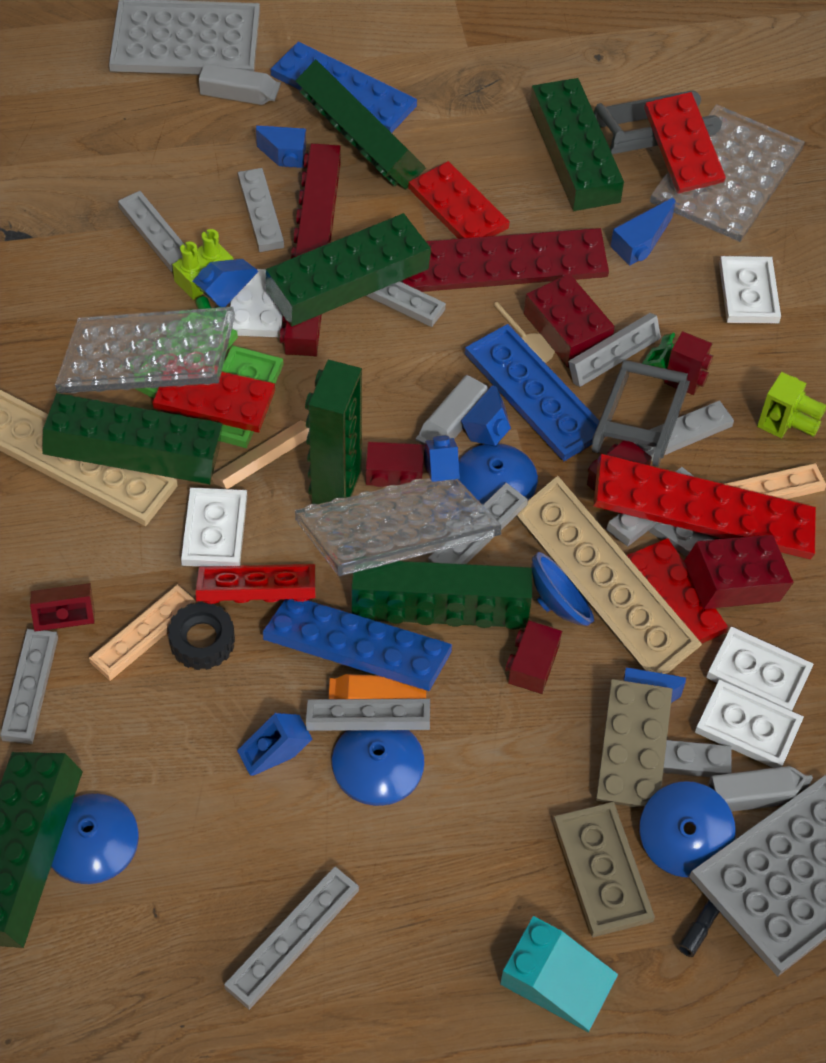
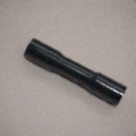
M709 899L677 944V949L688 957H694L708 935L709 928L720 913Z

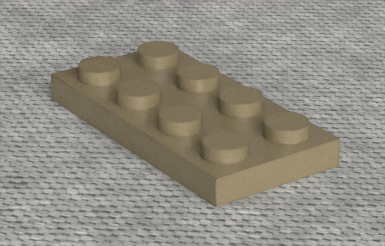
M615 679L611 680L596 794L597 802H614L616 805L644 809L649 799L661 789L673 688Z
M614 802L554 816L553 823L592 938L654 922L655 916Z

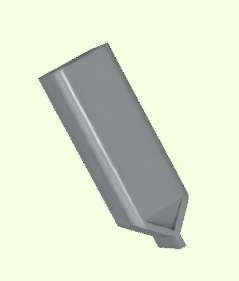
M204 63L199 76L200 95L263 105L268 101H275L281 82H276L266 73Z
M465 375L425 421L419 435L416 437V441L425 445V441L433 440L434 437L442 435L455 439L464 428L461 420L488 391V387L482 382Z
M786 766L714 775L710 777L707 786L720 794L728 804L731 812L784 805L796 797L800 791L807 789L813 777L812 775L805 776L795 768Z

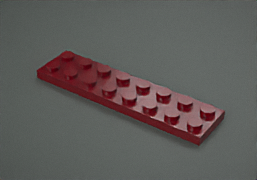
M601 228L426 241L431 247L429 269L402 280V283L421 292L552 282L569 273L575 280L608 277L609 268Z

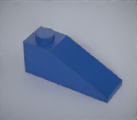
M671 198L613 229L610 247L629 266L637 261L646 259L670 223L676 200Z

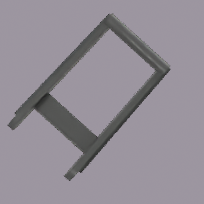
M691 90L606 107L599 103L595 106L594 114L600 127L607 126L612 132L613 138L610 150L612 154L658 146L651 127L624 132L618 125L648 119L644 110L646 102L692 92L696 104L699 106L701 96L698 92ZM718 116L702 117L709 136L720 131L722 121Z
M624 360L592 438V452L599 453L605 436L656 447L652 466L659 467L690 385V381H687L688 373ZM629 372L679 383L661 433L611 422L628 380Z

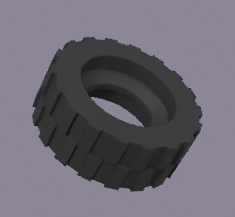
M203 602L190 603L185 608L179 609L176 615H173L171 624L168 626V638L171 652L179 663H183L187 668L192 667L194 670H208L211 667L221 665L224 660L230 657L229 654L233 652L235 642L234 625L230 615L224 611V608ZM197 624H208L215 629L216 639L208 647L197 648L188 642V631Z

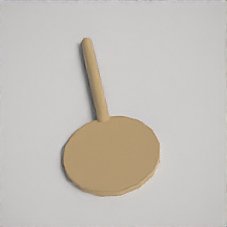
M498 302L494 303L498 311L545 363L552 359L555 351L541 334L530 333L526 335Z

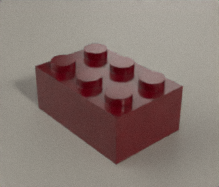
M570 273L526 294L525 317L547 341L567 368L570 367L568 361L614 334L615 326Z
M773 535L697 541L684 560L703 609L780 602L794 583Z

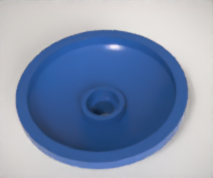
M498 443L496 446L482 444L467 451L459 460L460 479H454L455 488L460 498L468 506L478 510L505 483H508L526 497L528 501L536 492L538 475L533 462L525 453L510 445Z
M541 552L535 554L532 557L531 563L533 582L540 595L537 600L543 609L547 612L552 610L563 620L580 626H589L593 623L594 616L587 601L564 571L547 555Z
M347 730L335 745L332 755V769L337 784L349 797L363 804L384 806L401 801L415 790L423 775L424 754L419 741L409 730ZM381 750L384 753L382 755H375L373 752Z
M676 782L663 787L649 799L640 819V838L646 854L660 869L679 877L689 878L695 868L735 840V821L726 801L715 790L696 782ZM687 822L695 826V832L691 835L686 834L683 829L684 824Z
M92 793L74 797L51 868L64 879L79 884H96L118 875L132 861L138 847L139 831L133 813L124 803L105 794ZM87 826L94 827L91 832H83V829Z

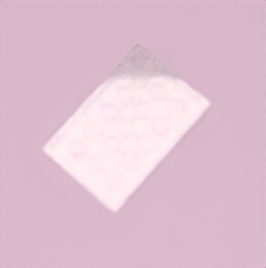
M716 104L708 116H718L722 121V127L718 133L710 135V139L726 176L724 183L677 194L668 171L652 193L650 202L658 206L674 198L676 200L675 214L741 242L802 151L805 141Z
M221 307L78 318L55 383L58 393L102 392L105 390H130L166 386L181 387L185 385L219 383L235 319L234 308Z
M430 478L415 479L411 483L390 485L385 487V489L372 492L365 491L356 496L336 498L331 502L318 505L311 504L305 508L295 510V520L338 576L501 535V524L458 479L431 482Z

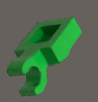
M675 333L665 334L660 345L651 349L642 364L667 369L671 351L675 345L672 342Z

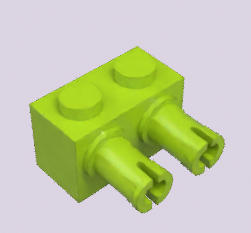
M208 229L207 234L205 232L202 233L203 245L198 249L194 242L189 241L185 245L182 244L180 247L182 258L172 264L174 281L193 300L204 294L193 282L203 268L210 262L234 260L219 244V234L214 229Z
M781 372L767 394L757 427L781 439L787 429L791 427L814 437L820 427V420L825 413L826 404L805 395L806 392L804 390L807 383Z

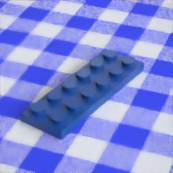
M299 41L271 68L272 77L301 90L302 87L296 82V79L316 59L391 133L417 107L416 98Z
M509 324L465 347V355L494 386H497L498 391L563 461L593 445L592 438L599 420Z
M285 599L263 630V640L426 691H430L452 652V644L308 600L297 602L293 599Z

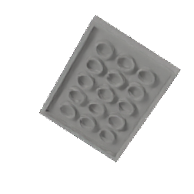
M119 0L109 61L110 71L201 74L204 63L255 71L260 3Z
M826 775L695 868L689 876L777 977L826 940Z

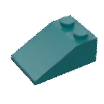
M533 916L503 970L500 985L589 1033L618 974L566 933Z

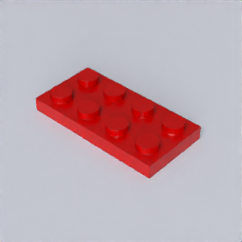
M692 92L646 102L644 110L677 194L724 183L726 176Z
M449 161L409 181L408 189L458 239L496 236L509 228L510 221Z
M170 360L153 400V407L165 412L223 423L222 425L259 433L275 393V383Z
M668 538L627 555L701 644L727 633L728 626L717 609H703L685 562Z
M315 564L199 567L196 601H204L207 604L231 600L236 603H246L250 600L277 602L280 599H293L297 602L307 601L315 598Z

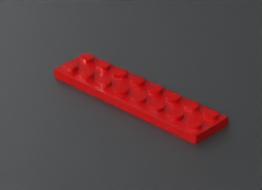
M601 454L598 459L593 507L724 539L773 535L781 553L810 560L815 555L816 507L605 454Z

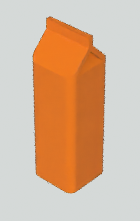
M345 674L338 678H330L329 699H426V690L378 675Z

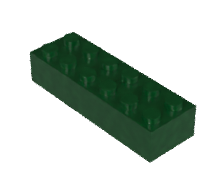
M316 59L296 79V82L302 87L299 92L395 187L399 183L406 190L409 181L417 178L426 169Z
M579 78L532 85L530 109L573 212L621 203L624 180Z
M402 213L267 268L266 291L292 327L428 270L431 247L407 216Z
M328 359L324 369H319L317 372L314 393L309 392L305 402V410H309L306 419V427L309 428L306 444L310 445L307 455V462H310L308 478L311 479L308 494L312 495V507L344 515L362 472V368Z
M56 393L43 427L42 454L210 485L220 449L223 423Z
M354 559L352 579V614L374 621H388L393 624L411 622L421 625L447 624L452 627L472 625L480 628H489L493 626L506 627L512 630L526 628L532 601V567Z
M12 752L0 783L1 947L24 948L76 794L83 771L66 753Z

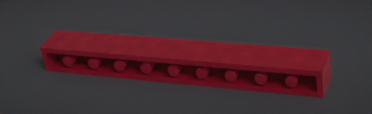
M311 143L310 153H305L304 168L307 169V172H302V187H305V189L300 190L299 205H302V209H297L296 223L300 224V226L294 229V243H297V247H292L291 259L331 243L341 166V145ZM322 314L292 327L283 315V323H286V328L281 327L280 343L285 344V355L317 357Z

